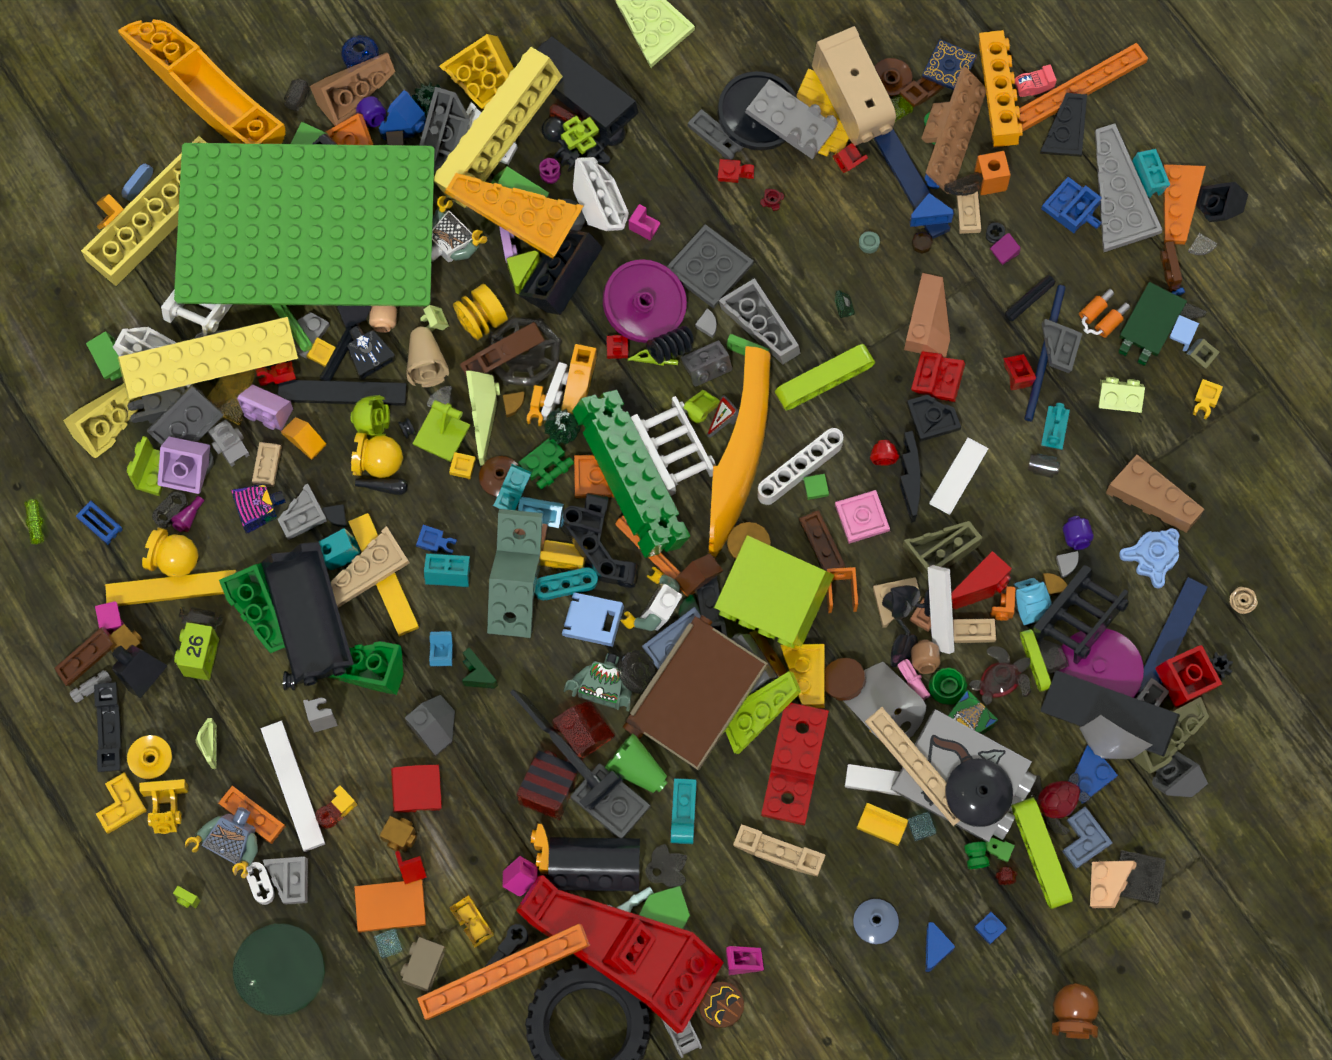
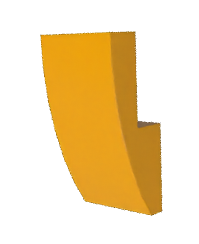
M538 824L537 830H532L531 843H534L535 850L542 851V853L537 854L536 866L539 867L541 874L549 875L548 840L543 825Z

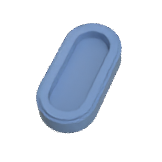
M146 163L142 164L124 185L122 197L128 201L133 200L151 178L153 168Z

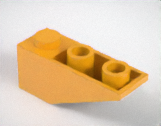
M575 344L561 409L562 412L573 414L572 410L580 399L587 397L597 359L596 348Z

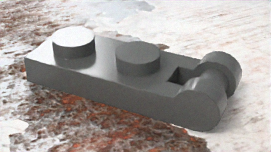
M702 109L688 122V127L722 154L724 159L732 160L735 157L734 154L744 148L732 141L723 131L721 125ZM727 142L731 144L729 148L725 146Z

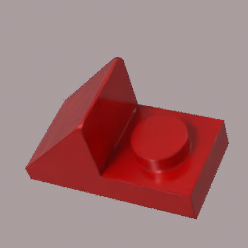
M1024 354L1003 358L1004 367L1010 377L1011 390L1032 386L1036 376Z

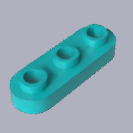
M581 568L541 577L537 580L534 594L540 600H549L572 595L573 593L590 591L597 586L598 576L592 568ZM585 578H590L591 582L584 583L583 580ZM567 582L570 584V586L568 588H563L562 584ZM543 587H547L549 590L548 592L543 593L541 592V589Z

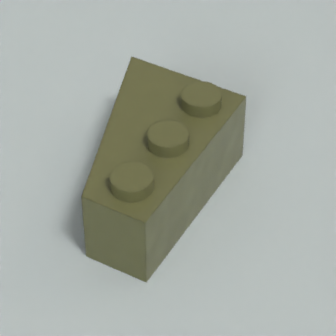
M967 521L943 528V530L931 534L926 533L914 539H906L903 541L902 549L928 581V567L935 565L949 568L978 548L981 544L982 536L971 522Z

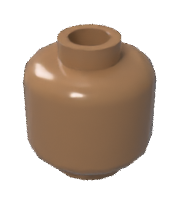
M921 640L912 647V665L917 671L922 674H930L940 666L938 645L929 640Z

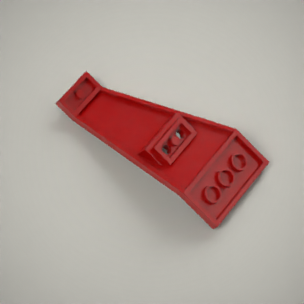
M544 875L537 877L516 909L533 927L548 937L577 924H582L590 946L573 954L647 1004L677 1034L684 1031L724 963L693 932L558 890Z

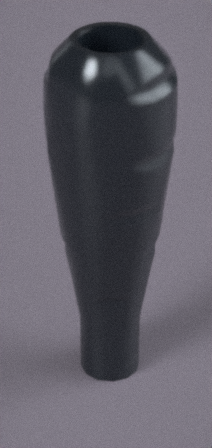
M356 478L355 487L403 495L407 492L408 483L405 479Z

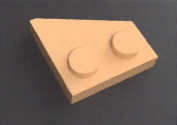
M1092 862L1090 907L1115 908L1120 899V893L1124 891L1128 883L1126 880L1131 870L1136 868V862Z

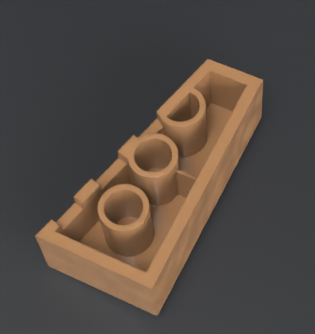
M1138 455L1111 482L1106 491V494L1112 497L1114 495L1122 499V502L1128 505L1132 504L1149 515L1161 518V521L1186 533L1197 522L1204 511V508Z

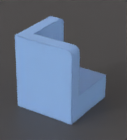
M1179 315L1170 338L1185 344L1182 351L1187 352L1199 323Z

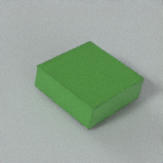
M825 474L804 477L803 481L807 500L829 496Z

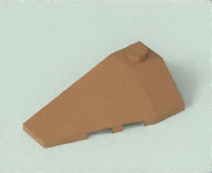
M384 53L328 76L311 85L310 88L317 105L336 126L354 116L357 104L363 98L371 96L377 88L379 89L393 75L395 69L389 54Z

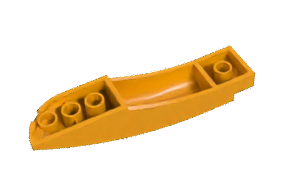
M155 19L152 22L145 23L140 20L118 30V33L144 62L192 110L230 143L282 144L286 131L284 124L241 90L200 49V46L173 25Z

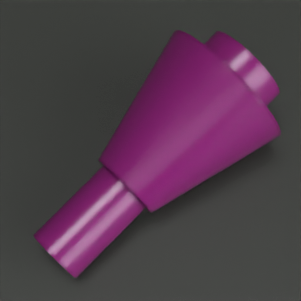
M197 496L190 506H187L171 518L172 526L179 532H189L197 510L204 500Z

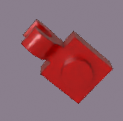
M720 159L718 181L739 183V177L754 179V165L746 164L741 166V161Z
M292 362L278 363L276 366H272L271 370L264 367L256 369L257 376L265 375L264 378L259 379L261 386L267 385L270 382L279 384L296 379Z

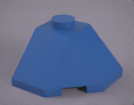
M404 90L390 104L387 121H382L379 127L383 140H387L386 132L403 131L404 138H412L424 130L426 123L425 113L408 92Z

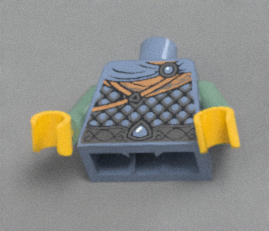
M238 807L235 815L226 814L215 817L204 824L195 834L196 837L188 838L185 846L187 847L192 842L196 843L197 845L192 849L194 853L199 850V843L203 842V847L235 864L232 869L235 876L238 870L243 869L241 877L246 878L248 876L247 867L251 865L258 852L255 827L246 823L250 811Z

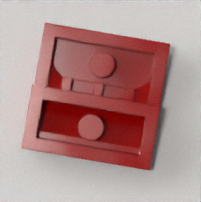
M921 351L911 390L922 395L955 402L965 367L964 360L943 358V355L939 353Z
M415 765L391 769L393 812L415 813L417 810H440L442 808L439 765Z

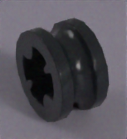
M991 223L987 227L986 239L990 243L995 244L1005 235V228L1000 223ZM993 230L1000 232L998 237H995L994 234L991 235Z
M408 418L404 422H398L406 439L409 438V435H416Z
M284 671L283 689L288 690L291 688L296 690L297 684L295 685L292 673Z

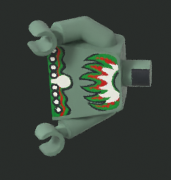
M608 653L604 664L594 661L591 666H586L572 680H568L565 684L563 692L572 690L573 697L576 696L578 690L579 698L617 710L621 706L627 707V711L630 710L632 691L629 679L624 676L622 669L616 668L619 657L614 654Z

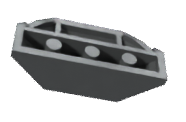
M435 87L419 146L434 147V173L441 168L448 155L459 144L461 137L467 133L470 118L457 94Z

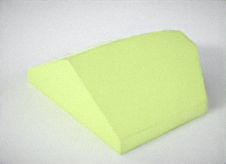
M207 718L198 732L196 744L210 767L216 769L217 725L212 718Z

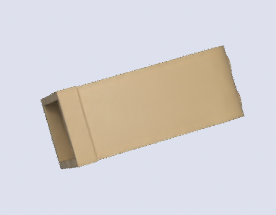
M853 26L818 41L812 67L816 75H818L850 141L856 146L868 142L879 135L889 133L893 129L896 120L895 109L859 37L856 27Z

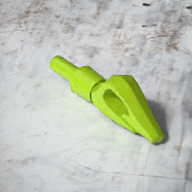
M647 349L627 359V361L653 363L662 366L664 364L678 365V360L674 359L664 360L662 364H658L651 357ZM647 353L648 357L640 358L639 355Z

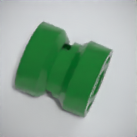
M974 842L964 845L965 853L969 857L967 860L968 869H980L990 866L989 858L985 856L987 851L986 842Z

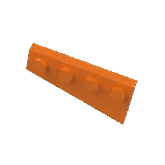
M359 113L326 131L338 145H373L364 117Z
M1164 164V170L1170 182V186L1163 192L1164 244L1174 241V244L1185 245L1206 166Z

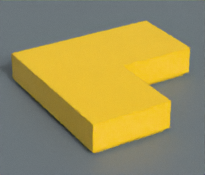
M125 772L105 783L115 803L96 813L106 833L109 834L147 811Z

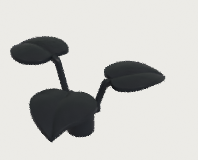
M910 585L891 588V592H888L882 600V606L892 612L891 616L897 620L905 634H900L893 643L890 659L891 667H897L905 659L909 660L912 647L918 643L917 637L914 634H910L909 629L901 619L905 618L913 610L914 606L925 608L924 614L927 617H931L929 589L924 596V603L922 604L918 603L920 598L919 589Z

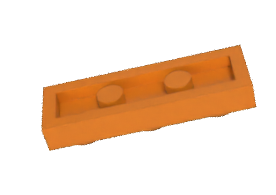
M233 786L218 803L232 815H235L238 807L250 811L246 823L254 826L255 832L270 844L274 842L286 827L282 822Z

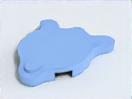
M1172 528L1160 532H1147L1139 539L1136 545L1123 548L1119 553V557L1123 561H1137L1139 563L1136 568L1137 574L1150 577L1155 588H1162L1165 584L1166 573L1173 568L1179 558V532Z

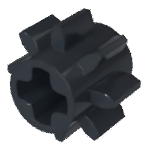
M1215 652L1213 659L1209 658L1219 679L1223 681L1225 678L1224 673L1229 676L1232 673V670L1228 667L1233 664V661H1228L1226 658L1227 654L1218 656V653ZM1217 663L1218 666H1222V670H1220V667H1215V664Z

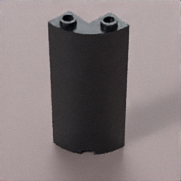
M319 542L299 544L291 552L270 554L261 563L295 685L304 683L305 686H311L316 684L319 679L347 673L346 669L354 665Z

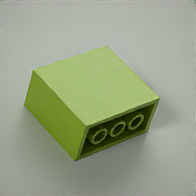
M747 535L714 608L720 610L719 615L733 621L739 619L738 624L753 630L756 627L759 628L758 633L772 639L778 637L777 642L787 647L794 648L795 645L802 647L834 574Z

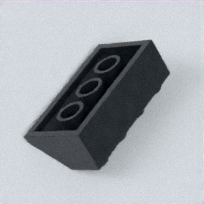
M569 230L553 259L544 254L519 293V296L547 313L561 315L583 278L587 275L593 262L597 259L598 254L602 250L601 245L589 232Z

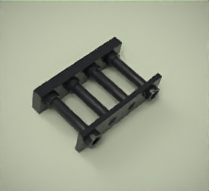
M1086 565L1081 568L1033 627V633L1038 641L1041 642L1045 636H1051L1074 650L1073 662L1075 664H1078L1081 659L1088 657L1093 644L1120 611L1124 612L1129 605L1128 591L1126 589L1117 597L1093 582L1091 578L1092 569ZM1084 589H1089L1112 603V605L1105 613L1082 599L1080 593ZM1070 605H1077L1100 620L1092 628L1067 613V609ZM1058 620H1063L1087 636L1079 644L1055 629L1054 625Z

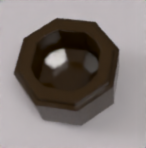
M923 231L916 233L912 240L914 251L921 254L929 252L933 244L931 235Z

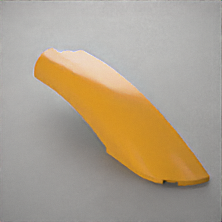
M746 346L744 385L737 421L719 465L713 466L709 554L714 559L727 541L742 512L751 490L762 452L768 412L771 355L768 351L757 347Z

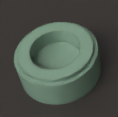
M871 231L864 232L859 238L860 249L865 253H874L878 250L880 245L879 236Z

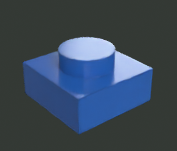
M992 912L974 927L989 945L1007 929Z

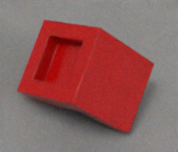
M853 143L832 156L842 173L851 170L868 159L867 155L861 156Z
M400 851L395 852L405 884L427 878L420 856L403 861Z

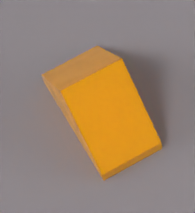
M295 417L281 431L283 436L311 460L326 446V443L310 424Z

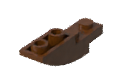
M533 322L475 354V356L462 362L460 366L466 377V371L487 374L544 342L545 339L537 324Z

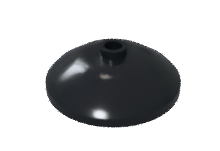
M975 758L962 762L952 770L946 782L945 798L950 811L958 820L973 827H986L1000 821L1007 814L1013 800V788L1009 776L998 764L987 759ZM980 787H984L986 789L985 795L980 794Z

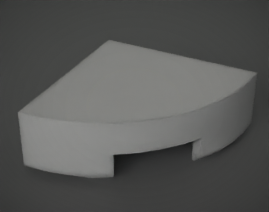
M706 309L695 324V328L713 338L716 333V319L713 313Z
M1078 551L1056 556L1061 578L1067 577L1075 569L1078 563Z

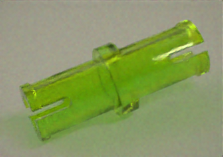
M36 499L24 502L27 515L25 523L29 528L31 544L44 542L41 526L43 518L40 517L39 503Z

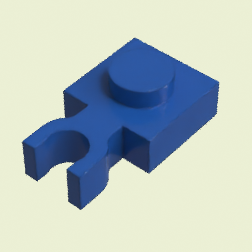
M423 525L416 547L434 553L437 552L439 547L445 553L452 555L453 550L448 549L446 544H456L457 540L453 538L444 539L442 538L443 531Z

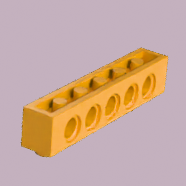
M1004 30L979 33V49L994 147L1018 145L1019 136H1022L1023 133L1022 124L1017 122V119L1020 118L1019 106H1015L1017 91L1012 89V84H1015L1014 72H1010L1009 67H1012L1011 55H1007V51L1010 50L1009 39L1005 38Z

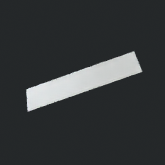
M967 438L929 504L950 515L989 448Z

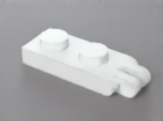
M558 363L541 411L545 421L550 419L556 403L560 404L563 392L561 390L563 384H567L568 378L567 364Z

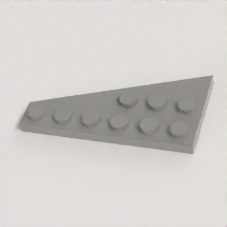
M1116 124L1096 129L1095 144L1099 196L1102 197L1100 215L1104 253L1162 233V228Z

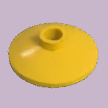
M154 735L143 736L137 739L131 745L127 754L130 770L136 776L143 779H154L163 775L168 770L172 761V751L168 743ZM154 756L155 760L149 763L147 761L148 757Z

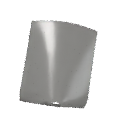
M884 662L864 670L866 673L865 687L863 686L861 693L857 697L844 702L868 728L869 726L864 721L883 707L899 727L905 721L911 723L910 729L905 734L908 738L912 737L921 725L926 712V704L923 699ZM898 708H901V713L899 715H895L894 711Z
M1102 715L1079 727L1093 753L1103 759H1133L1152 746V744L1125 731Z

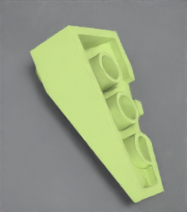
M466 371L480 466H482L486 460L497 407L496 395H500L499 382L494 383L493 375Z

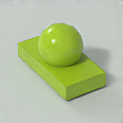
M702 390L686 401L683 408L687 410L688 418L692 422L701 423L705 421L708 413L717 408L720 401L705 390Z

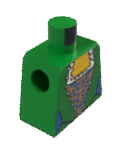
M969 690L965 692L948 715L982 735L992 729L998 721Z

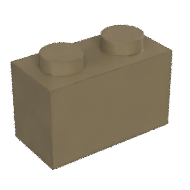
M420 937L417 942H413L409 951V955H412L408 964H404L400 974L403 977V983L430 993L446 952L445 947Z

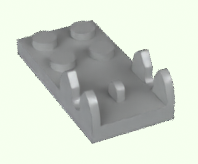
M770 79L745 111L746 114L811 159L816 156L837 127V120L833 115H828L827 118L823 117L819 105L807 106Z

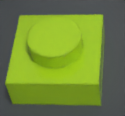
M179 886L173 892L176 898H178L176 902L186 908H189L190 905L197 908L201 901L197 896Z

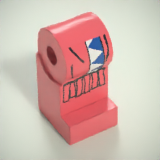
M1051 64L1043 66L1041 70L1024 73L1015 78V86L1020 97L1051 91L1055 88L1056 77Z

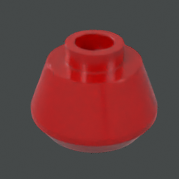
M889 440L878 441L873 446L870 460L873 464L881 466L892 465L899 459L895 445L890 443Z

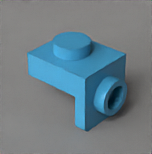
M430 632V666H452V632Z

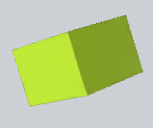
M537 251L506 258L508 270L517 294L521 292L540 261L539 252Z

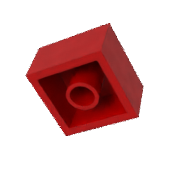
M1202 645L1175 656L1155 668L1165 688L1169 690L1168 694L1175 707L1222 685Z

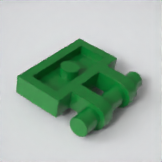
M550 437L520 460L518 465L532 472L529 477L531 480H534L537 476L541 478L536 482L537 487L541 490L546 485L550 486L554 483V479L560 474L568 472V468L574 462L570 457L564 461L560 460L565 455V452ZM554 464L556 466L549 473L545 472L551 465Z

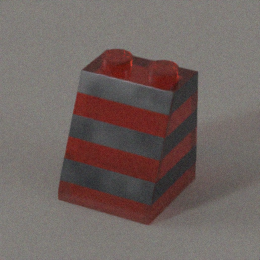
M538 751L516 794L518 803L539 813L561 820L580 772L567 758L564 761L556 758L557 755L550 751Z

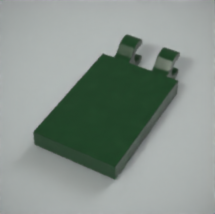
M1149 282L1119 338L1123 339L1124 342L1118 353L1126 357L1133 344L1143 349L1137 363L1145 366L1151 354L1158 356L1187 300Z

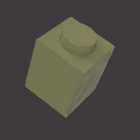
M1197 339L1184 356L1200 369H1206L1220 352L1205 339Z

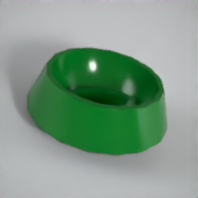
M941 668L931 676L929 691L932 697L939 703L955 704L967 691V681L964 675L957 669Z

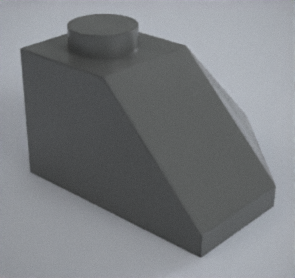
M441 695L421 703L405 717L407 725L435 756L453 742L455 710Z
M1177 751L1172 756L1169 764L1156 770V776L1153 777L1152 784L1166 795L1193 797L1208 782L1199 764Z

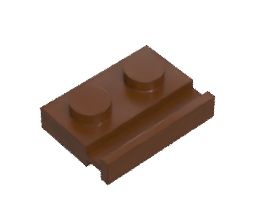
M1173 241L1166 242L1163 250L1160 251V259L1169 292L1176 291L1182 282Z

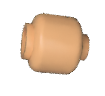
M395 306L371 307L369 324L375 331L387 333L396 326L397 308Z

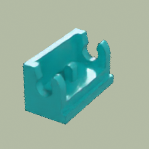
M1157 150L1137 152L1132 162L1148 198L1155 192H1157L1158 196L1161 195L1170 186V182Z
M426 553L424 567L425 584L469 587L470 556Z

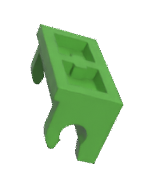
M105 331L86 344L103 377L114 381L122 377L117 358L119 356L113 348L116 342L114 337Z

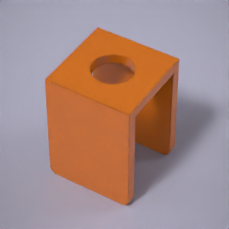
M1000 151L979 155L974 172L975 174L982 173L983 181L980 195L1006 191L1011 174L1005 152Z
M855 567L827 569V572L834 574L832 580L851 579L853 612H857L858 594ZM831 584L827 590L828 613H832L833 608Z

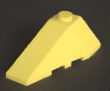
M123 383L81 407L63 421L73 438L93 458H97L113 446L116 442L115 438L128 425L127 422L131 415L137 413L138 410H128V403L141 400L142 396L128 399Z

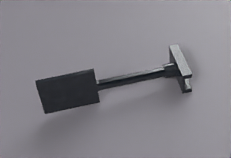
M514 689L510 692L540 728L550 735L555 745L587 780V785L592 790L579 801L585 808L588 807L592 810L623 781V778L614 771H611L603 780L594 775L526 695Z

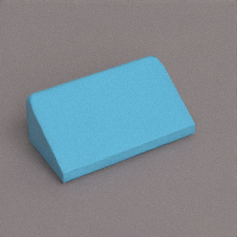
M521 497L518 511L543 513L542 524L559 528L564 504Z

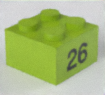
M186 622L185 629H182L180 633V642L182 643L180 650H177L175 653V663H177L176 665L183 676L210 681L219 638L211 626Z

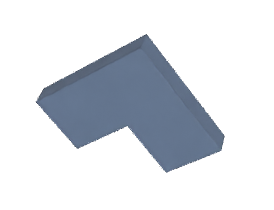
M1086 807L1067 819V822L1079 839L1066 847L1062 852L1075 869L1113 843Z

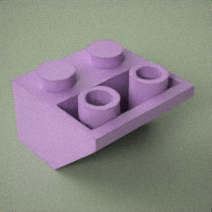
M251 385L237 398L247 419L251 421L259 420L263 422L264 426L272 430L276 428L282 431L293 410L290 401L255 385Z

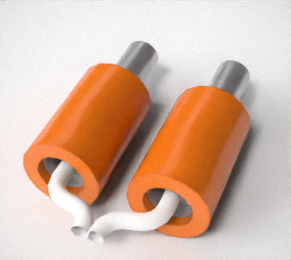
M1109 289L1102 297L1096 296L1079 312L1082 324L1085 326L1084 332L1106 338L1123 321L1122 315L1130 308L1129 304L1124 303L1118 310L1112 309L1095 326L1096 331L1088 330L1087 324L1092 323L1108 307L1107 301L1114 295V292Z

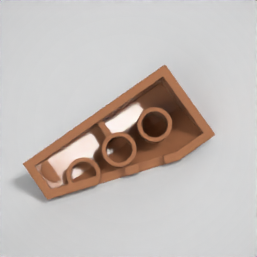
M922 273L904 350L920 354L921 351L939 353L943 355V358H946L950 342V332L943 277Z

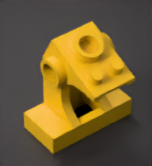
M182 779L140 783V793L144 797L152 796L153 813H148L149 827H153L155 834L177 832V825L182 822L181 811H178L177 794L188 793L187 782ZM171 803V811L160 813V804Z

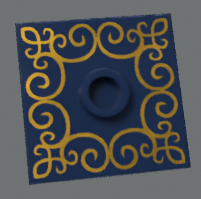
M939 40L922 77L954 90L961 68L966 67L971 71L977 55Z

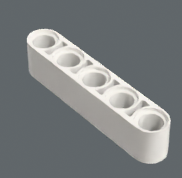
M836 428L827 430L765 478L758 486L759 501L765 505L774 503L801 482L804 477L810 475L838 453L843 444L842 432ZM836 438L839 442L832 444L828 439ZM820 451L822 455L816 457L812 455V452ZM801 463L804 464L806 468L800 470L797 469L795 465ZM785 476L789 478V481L781 482L779 478ZM770 489L773 493L771 495H764L762 491Z

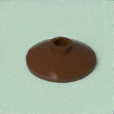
M887 58L874 66L889 96L900 95V91L912 82L911 69L902 60ZM888 79H894L895 81L890 82Z
M496 456L487 460L479 472V481L484 491L497 497L511 464L519 466L517 462L506 456ZM502 471L504 475L499 477L496 473Z

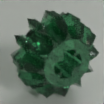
M429 82L428 86L421 83V89L415 88V94L412 95V99L426 113V117L435 87L440 88L439 84L433 87L431 82Z
M558 408L550 412L543 425L546 428L544 434L550 435L549 440H556L557 445L561 442L566 445L574 441L581 428L574 418V414H569L567 408L563 411Z

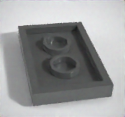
M191 385L147 429V432L161 445L168 437L197 442L224 413L197 388Z
M599 763L592 773L603 780L610 771L606 770ZM586 779L570 796L575 803L617 838H624L650 809V805L623 782L592 810L588 807L585 808L579 802L592 790L587 785Z

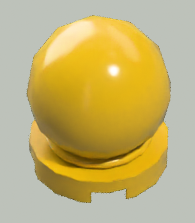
M356 433L354 442H358L357 452H352L351 460L353 475L362 476L363 471L366 470L371 476L385 478L398 471L402 465L403 454L401 446L393 438L382 435L374 436L368 440L366 433Z
M159 527L157 530L152 531L145 546L149 548L147 558H142L143 568L155 571L159 567L160 571L167 576L182 577L189 574L196 567L198 550L192 540L184 535L174 534L168 536L167 530Z

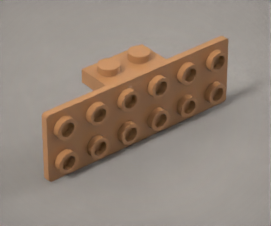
M966 67L961 68L950 102L933 103L921 138L925 143L936 142L926 174L947 194H952L986 95L985 86Z

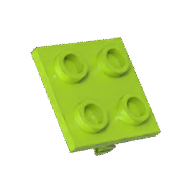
M434 400L432 408L413 445L451 462L454 452H457L470 428V424L460 420L462 411L452 408L451 404L447 403L445 405Z

